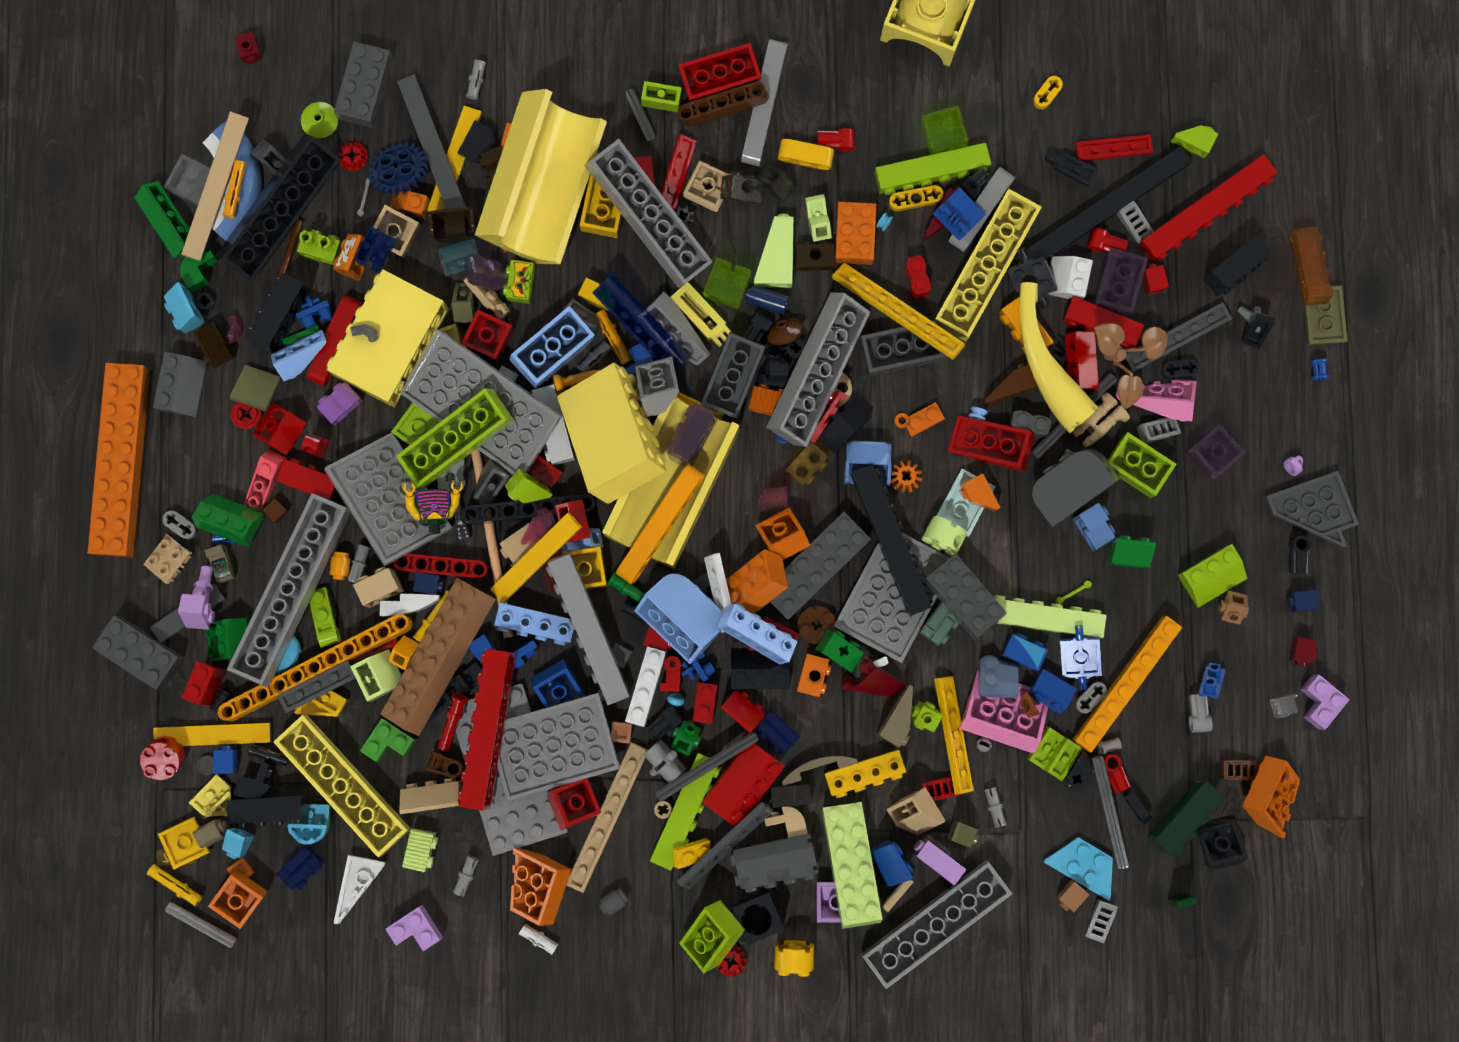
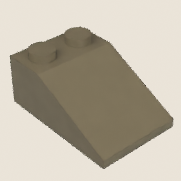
M906 685V688L877 733V736L898 748L901 745L905 746L910 738L907 734L910 731L913 695V686Z

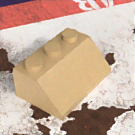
M456 778L444 779L442 784H437L436 781L425 782V786L417 787V783L405 785L406 789L400 790L399 811L400 814L460 806L458 794L462 790V782L456 781Z

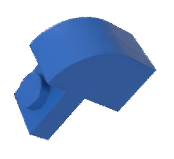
M641 343L628 350L635 364L625 369L629 374H633L636 379L635 366L653 362V356Z

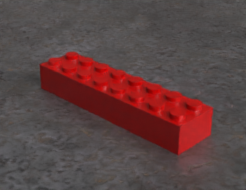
M486 649L482 653L481 664H483L482 672L478 674L479 692L476 691L474 703L477 704L476 710L471 715L473 728L468 734L470 746L469 751H466L464 762H467L466 770H463L461 775L463 788L458 794L459 807L481 811L491 808L516 653Z

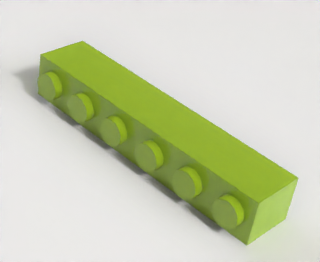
M982 143L876 167L874 173L879 194L891 195L900 189L907 191L914 189V186L918 185L922 187L930 186L932 182L940 181V183L948 182L954 177H958V179L966 178L978 168L989 170L991 161L987 144Z
M698 753L691 770L710 758ZM717 766L682 788L650 862L670 871L674 867L673 848L688 844L689 839L686 836L689 831L693 832L697 824L694 818L697 813L701 814L705 806L702 800L712 789L711 780L713 777L717 778L721 767Z

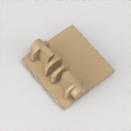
M166 534L143 565L165 584H170L178 575L177 572H181L179 567H185L182 563L186 564L192 558V552L182 547Z

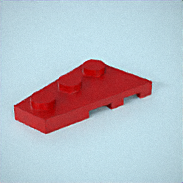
M840 390L833 391L828 401L829 403L824 409L810 439L812 442H816L827 426L828 418L832 417L838 410L840 399L844 401L847 397Z

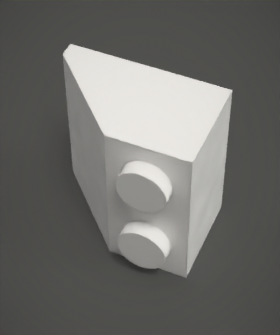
M1053 256L1050 270L1058 290L1049 293V295L1072 299L1073 296L1084 299L1093 260L1076 256Z

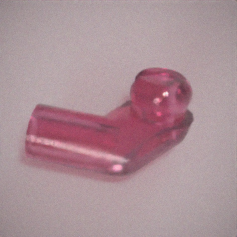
M237 315L228 317L231 328L224 337L228 343L236 342L243 331Z

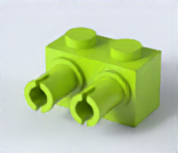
M310 229V232L303 230L299 236L300 243L297 252L303 257L334 265L335 258L339 256L342 243L339 238L334 235L323 236L321 232Z

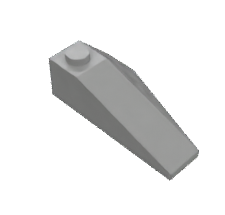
M664 291L633 321L647 337L651 339L654 337L662 342L661 345L666 348L668 346L677 351L678 355L697 366L710 355L678 305Z

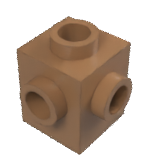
M1228 591L1225 599L1221 600L1219 604L1221 620L1241 624L1243 617L1246 618L1249 612L1248 596Z

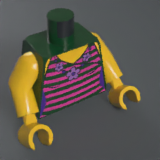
M452 480L451 488L429 490H415V485L410 482L411 488L406 490V485L403 483L402 489L406 492L405 502L407 511L415 520H418L420 525H428L429 534L441 533L440 524H446L448 519L453 517L459 506V491L463 488L462 481H460V486L457 488L453 486L454 480Z

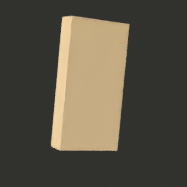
M909 880L898 884L881 904L882 907L889 912L912 885L913 881Z

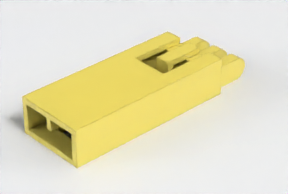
M688 282L670 297L708 341L712 339L718 347L722 345L718 340L719 337L726 342L727 338L723 333L726 332L729 335V332H731L726 326V322ZM710 316L717 325L714 326L711 321L705 324L703 320Z

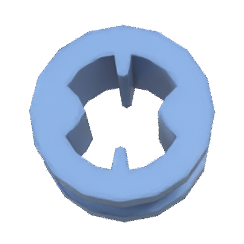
M971 407L972 413H969V417L985 421L984 415L988 411L979 407Z

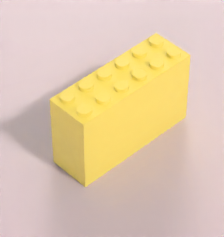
M382 269L381 273L375 276L373 282L375 284L372 289L367 291L363 306L357 309L354 322L348 325L344 340H340L336 348L338 351L334 357L332 356L329 359L327 370L336 378L395 408L402 395L400 394L402 388L423 355L425 348L430 343L433 332L437 331L449 308L443 300ZM369 324L377 330L378 340L369 342L368 337L364 334L352 336L351 327Z
M615 363L610 364L557 396L587 490L607 504L666 472L664 466L666 462L658 449L660 444L653 435V425L646 417L640 393L636 386L637 380L633 374H629L623 367H619Z

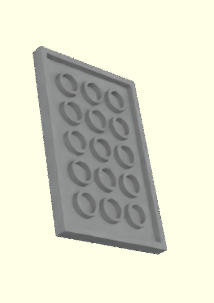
M393 433L374 441L324 469L384 567L452 529L447 521L446 524H440L441 533L429 534L428 525H420L418 520H415L407 511L405 502L406 492L402 489V484L404 483L406 490H409L411 488L410 482L413 483V481L396 457L403 449ZM415 486V490H428L427 487L417 488Z
M902 533L903 538H907L909 541L911 557L914 556L918 563L916 570L919 575L922 574L924 580L950 559ZM877 544L833 627L902 663L930 609L908 617L880 546ZM924 585L926 593H930L934 603L937 596L927 585Z
M599 693L505 720L498 770L507 801L620 769Z

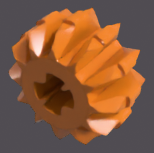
M909 460L906 466L903 461H900V467L897 465L893 466L896 472L891 471V476L895 478H892L890 483L897 482L894 486L895 490L901 486V493H904L905 487H907L910 493L912 492V486L916 489L919 487L916 482H921L922 478L917 477V475H920L922 471H915L918 466L917 464L910 467L911 461ZM903 472L904 474L908 473L910 475L908 477L909 481L907 479L905 481L902 479Z

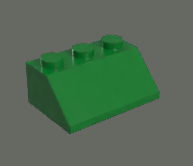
M212 494L200 501L192 515V520L199 529L249 547L266 514Z

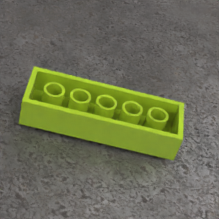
M484 388L396 455V457L417 488L427 487L512 423L514 419L495 391Z

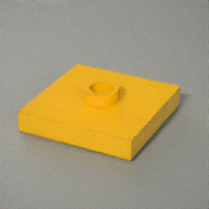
M196 817L190 818L158 834L173 870L211 852L209 847L200 848L193 836V831L200 828Z

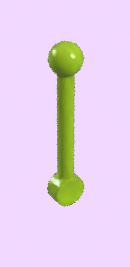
M1085 581L1082 586L1063 597H1058L1056 603L1062 604L1064 600L1084 588H1090L1092 583Z

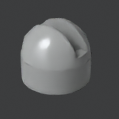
M982 736L977 739L976 747L981 752H987L992 747V741ZM980 741L988 743L989 747L980 745Z

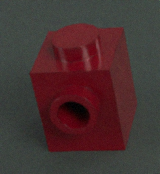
M253 31L234 36L239 56L245 64H254L258 60L263 59L257 37Z
M1301 637L1292 638L1289 661H1295V665L1303 667L1314 663L1318 656V649H1316L1317 640Z

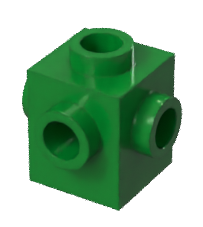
M684 720L681 727L676 726L672 736L675 739L671 748L689 756L693 746L697 748L701 737L698 736L701 728Z

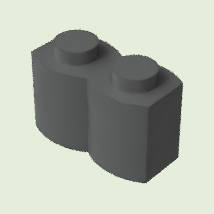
M1014 411L1011 414L1008 426L1029 430L1034 434L1035 438H1044L1049 434L1051 420L1041 415L1032 416L1025 411Z

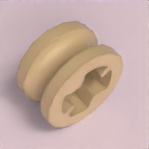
M667 801L658 802L654 808L656 816L661 819L669 817L672 812L671 804ZM665 804L668 806L666 809H669L667 814L663 813L661 815L658 813L660 811L658 806Z

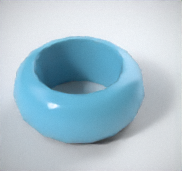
M672 692L667 696L668 702L674 706H681L685 702V698L679 693Z

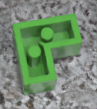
M381 718L360 752L375 762L381 761L389 747L402 756H407L418 739L387 718Z

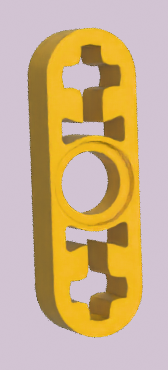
M933 185L897 192L891 195L889 206L893 211H903L938 204L943 198V190L941 187ZM932 191H935V193L937 194L939 193L937 199H934L933 196L927 197V201H925L924 192H926V196L931 195ZM913 194L921 196L919 203L912 202L911 196ZM906 195L908 196L907 202L909 205H906V201L901 202L900 206H897L896 203L893 204L895 198L902 201L905 200Z

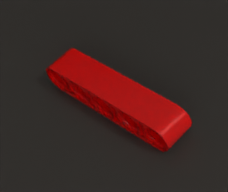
M347 295L341 298L325 333L327 342L314 357L307 373V379L323 386L328 384L332 376L327 370L328 361L338 351L336 350L340 340H344L348 325L354 322L357 309L363 306L362 301Z
M406 554L393 562L394 567L403 572H419L472 579H484L489 574L488 565L477 560ZM406 557L408 563L405 567L401 568L399 560ZM425 559L427 565L424 569L420 570L418 562ZM444 561L446 568L443 571H438L437 564ZM463 563L465 570L462 573H457L456 566ZM478 565H483L484 572L481 575H476L475 568Z

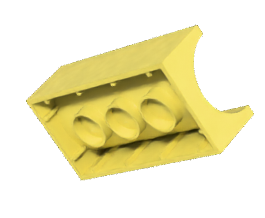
M893 0L883 25L880 40L887 43L891 39H905L919 43L938 54L943 64L950 67L976 0Z
M547 89L526 91L521 94L475 236L535 264H561L590 175L585 165L596 156L607 121L601 118L581 116L557 106L550 100L552 92Z
M677 396L668 409L658 415L653 425V435L660 444L658 449L665 459L666 463L664 466L666 472L618 498L602 531L605 537L631 549L680 473L688 464L704 474L705 477L652 556V559L673 569L683 552L739 434L738 424L721 421L704 414L682 402Z

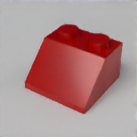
M272 403L254 431L253 436L287 455L293 448L297 437L303 432L306 422Z
M742 689L739 692L735 690L721 708L751 733L765 716L762 713L765 709L757 702L753 705L748 701L750 696Z

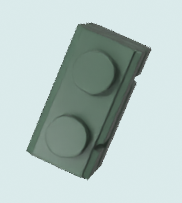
M940 602L919 633L937 646L940 643L944 645L950 637L948 632L951 628L956 629L959 622Z

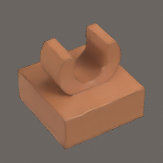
M612 722L611 737L613 742L630 743L632 724Z

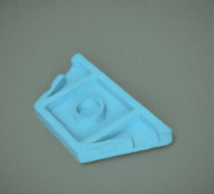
M1077 837L1068 845L1063 846L1043 860L1047 865L1110 901L1113 863L1111 856Z

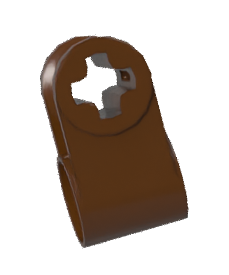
M431 751L430 763L425 768V770L436 774L457 778L462 775L465 765L460 760ZM454 763L459 766L457 774L451 772V766Z

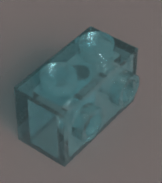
M474 238L438 249L439 259L445 276L482 265Z

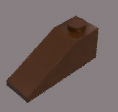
M1027 363L1017 365L1016 369L982 402L983 406L1037 389L1038 385L1033 377L1030 366Z

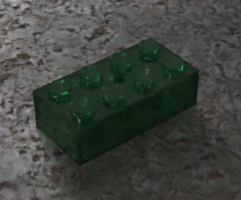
M1196 780L1150 833L1147 839L1164 854L1170 856L1179 855L1184 849L1183 845L1185 842L1192 840L1196 836L1198 827L1205 825L1209 821L1210 813L1221 807L1224 796L1207 781Z

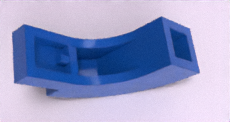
M486 635L477 638L469 646L473 655L480 662L482 653L486 649L496 650ZM531 641L513 652L516 653L514 669L526 665L523 657L526 656L528 659L537 653L535 650L539 647L535 641Z

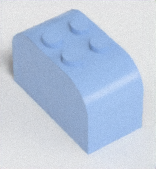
M569 306L513 352L509 360L536 389L587 347L595 334Z
M669 574L663 577L644 595L634 610L689 664L708 648L721 631L717 627L722 617L721 610L710 598L700 591L697 585L680 574Z

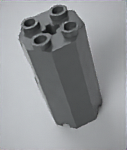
M810 833L733 849L730 858L732 867L736 866L737 872L734 873L736 886H740L741 889H745L746 893L757 891V887L765 886V889L776 887V882L784 881V885L795 883V879L802 877L804 880L814 879L818 869L813 868L817 866L813 844L811 840H807L811 838Z

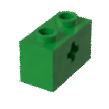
M827 630L815 649L845 670L852 672L864 652L859 650L860 645L852 640L847 642L844 640L845 635L837 630L834 632Z

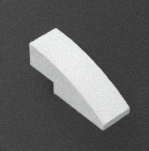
M400 594V601H380V616L393 617L397 614L409 615L419 612L439 602L442 596Z

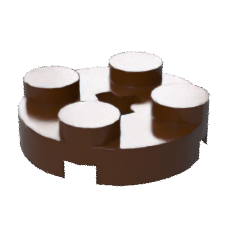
M812 606L800 614L797 628L801 637L806 642L819 644L827 630L835 631L836 628L833 626L836 622L834 615L827 608ZM816 619L820 620L822 628L813 630L814 626L811 623L815 622Z

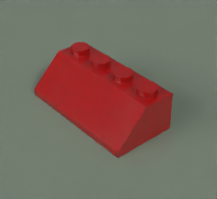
M751 43L678 65L679 74L689 101L762 79Z
M754 743L735 756L702 802L735 827L755 808L785 766Z

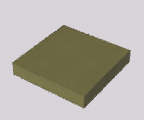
M245 365L231 392L230 400L267 411L281 382V377Z

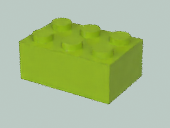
M1128 432L1122 436L1107 459L1123 481L1149 498L1157 495L1176 466V463Z
M719 900L703 909L679 944L700 970L706 973L720 965L745 929Z

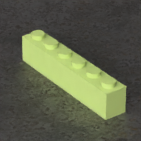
M994 595L997 602L1007 612L1005 617L997 624L1075 635V626L1078 625L1080 633L1079 625H1082L1083 636L1104 638L1106 615L1101 614L1100 610L1090 609L1089 612H1084L1080 607L1071 606L1070 609H1063V605L1051 604L1050 607L1044 606V602L1032 601V604L1024 603L1025 599L1013 598V601L1005 600V596Z

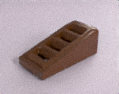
M1220 760V779L1253 780L1259 771L1260 761ZM1229 764H1232V776H1229ZM1236 764H1239V776H1236ZM1243 764H1246V776H1243ZM1251 765H1254V776H1251Z

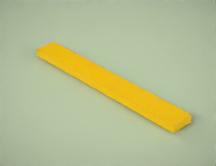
M845 262L832 275V279L952 360L965 347L964 342Z

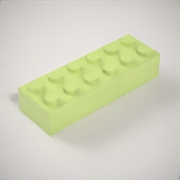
M862 802L825 807L822 810L841 927L844 929L881 923L883 919Z

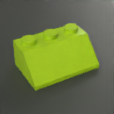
M1232 544L1225 546L1178 574L1197 608L1247 579L1243 561Z

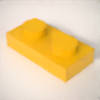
M704 838L673 848L674 867L680 869L696 864L711 850L710 840Z

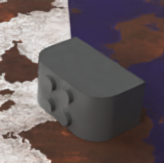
M1093 449L1082 450L1073 455L1069 453L1058 460L1060 462L1059 465H1051L1043 471L1044 476L1035 483L1032 496L1036 506L1052 527L1062 522L1121 479L1103 454Z

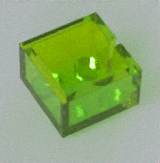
M959 106L922 115L920 125L929 155L967 147L969 139L965 126L962 125L963 119Z
M716 257L703 291V297L739 310L752 276V270L736 265L735 272H732L731 262Z

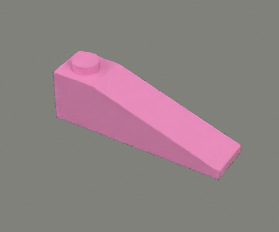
M1175 379L1171 380V383L1161 384L1160 381H1153L1152 385L1143 384V394L1133 405L1173 420L1192 421L1197 381ZM1118 387L1116 392V399H1119Z

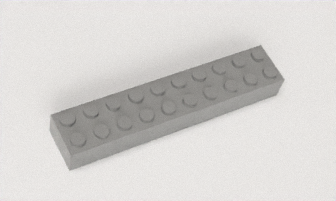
M313 493L311 494L227 668L228 671L266 688L269 687L351 515V512L346 507Z

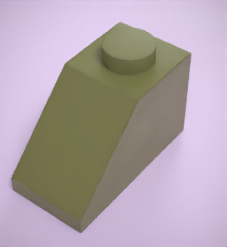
M455 282L452 298L454 322L468 323L472 322L474 318L475 294L465 282Z
M953 820L947 838L971 848L972 844L975 845L979 837V834H977L978 829Z

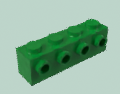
M159 181L143 184L134 197L173 258L184 257L181 254L190 230Z

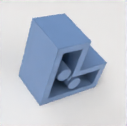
M1099 503L1073 518L1092 551L1116 538L1114 536V528L1111 524L1106 523L1109 520V513Z

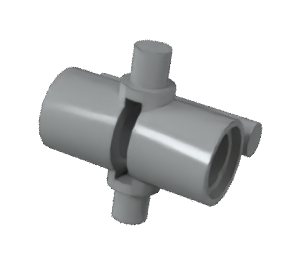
M662 739L644 754L646 759L653 765L650 774L652 776L661 774L668 783L674 781L687 769L677 758V753L674 750L671 751Z

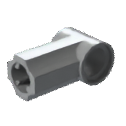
M1199 694L1189 695L1191 712L1189 728L1191 733L1211 732L1213 723L1208 711L1207 696H1199Z

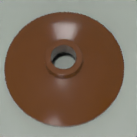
M796 318L782 319L768 329L766 334L767 340L773 345L788 344L800 336L803 331V325Z

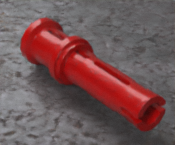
M453 693L451 696L452 702L450 708H447L446 711L448 717L437 746L442 751L450 750L457 724L463 718V709L469 700L463 694Z

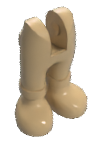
M1107 392L1101 397L1102 405H1099V408L1082 424L1077 426L1073 432L1076 438L1083 434L1086 429L1090 432L1091 435L1082 443L1085 447L1094 444L1116 424V421L1126 422L1130 419L1127 411L1119 405L1100 424L1096 425L1110 409L1118 404L1117 400Z

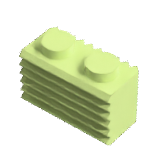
M411 828L402 867L426 872L428 868H432L434 857H431L432 849H436L438 844V838L435 837L436 832Z

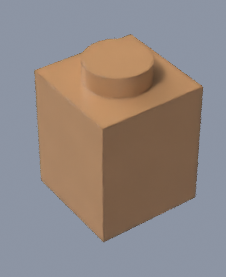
M1071 880L1056 898L1060 900L1058 904L1066 912L1069 909L1075 912L1089 894L1075 881Z

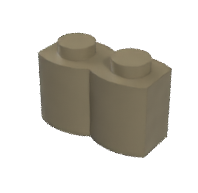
M222 818L215 819L193 831V836L200 848L209 847L224 839L227 829H231V826L227 820Z

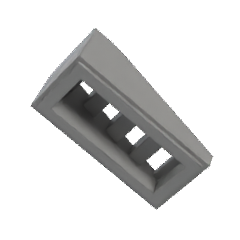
M1134 201L1116 214L1138 245L1143 239L1154 232ZM1131 210L1133 213L1127 217L1126 213ZM1136 216L1137 220L1131 223L1130 220ZM1141 223L1142 226L1135 230L1134 226ZM1143 229L1147 231L1141 236L1138 235V233Z
M1167 417L1143 423L1137 427L1139 438L1145 444L1181 434L1178 421ZM1167 422L1170 423L1172 432H1170Z
M1097 899L1085 937L1104 943L1118 907ZM1101 908L1110 910L1109 914L1100 911ZM1098 915L1107 917V920L1104 921L1098 919L1097 917ZM1095 922L1105 925L1104 929L1095 926ZM1092 930L1102 932L1101 936L1091 933Z

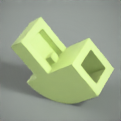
M824 194L805 198L807 220L813 242L832 238Z

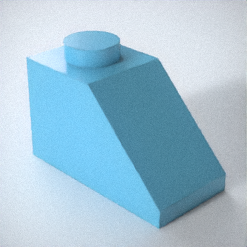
M239 827L227 829L222 850L226 851V855L233 859L245 857L255 835Z

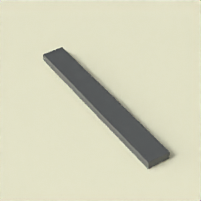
M415 74L397 81L446 209L466 207Z

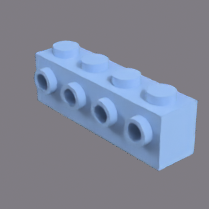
M499 603L494 626H498V631L508 633L509 629L517 631L516 635L527 637L528 634L536 635L535 639L546 641L547 638L554 639L555 644L564 646L566 642H571L573 633L569 624L570 619Z
M732 604L725 607L717 626L778 664L790 661L798 642L790 634L776 629L775 625L761 620L759 615L749 613L740 604Z

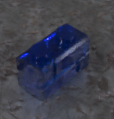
M371 226L354 261L379 273L380 269L385 265V260L393 249L396 239Z
M773 711L756 727L759 730L757 734L764 741L768 738L773 743L770 747L778 754L781 752L785 754L800 739V736Z
M306 845L277 873V876L292 891L297 888L301 890L308 883L306 879L311 874L315 876L322 869L320 865L324 860L309 845Z

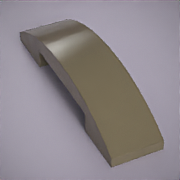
M826 756L813 759L791 771L782 780V785L801 781L800 772L832 762H836L839 769L858 762L857 759L846 756Z

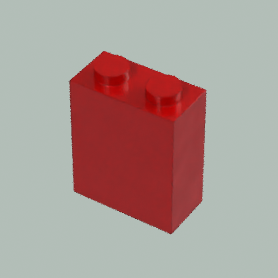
M196 661L181 698L197 705H212L227 669L209 662Z

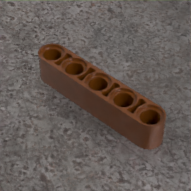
M753 82L684 104L679 107L677 115L685 126L692 127L763 105L769 100V92L762 82ZM758 91H763L761 95L755 96ZM745 96L742 101H738L740 97ZM723 102H727L725 106L720 107ZM709 107L707 112L702 113L704 108ZM691 113L690 117L685 118L686 114Z

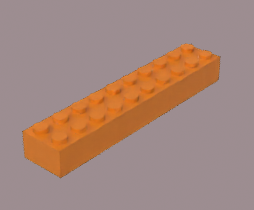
M105 363L88 554L132 558L134 555L151 369L144 365Z

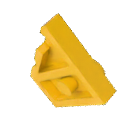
M330 691L297 708L294 713L299 715L338 717L348 699L334 691Z

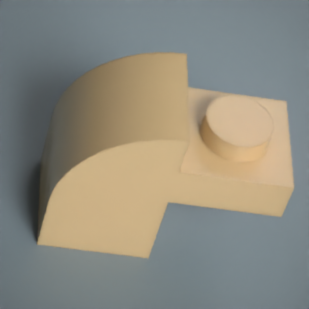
M782 806L783 814H779V811L772 812L764 819L766 826L785 823L788 838L808 834L802 814L794 807Z

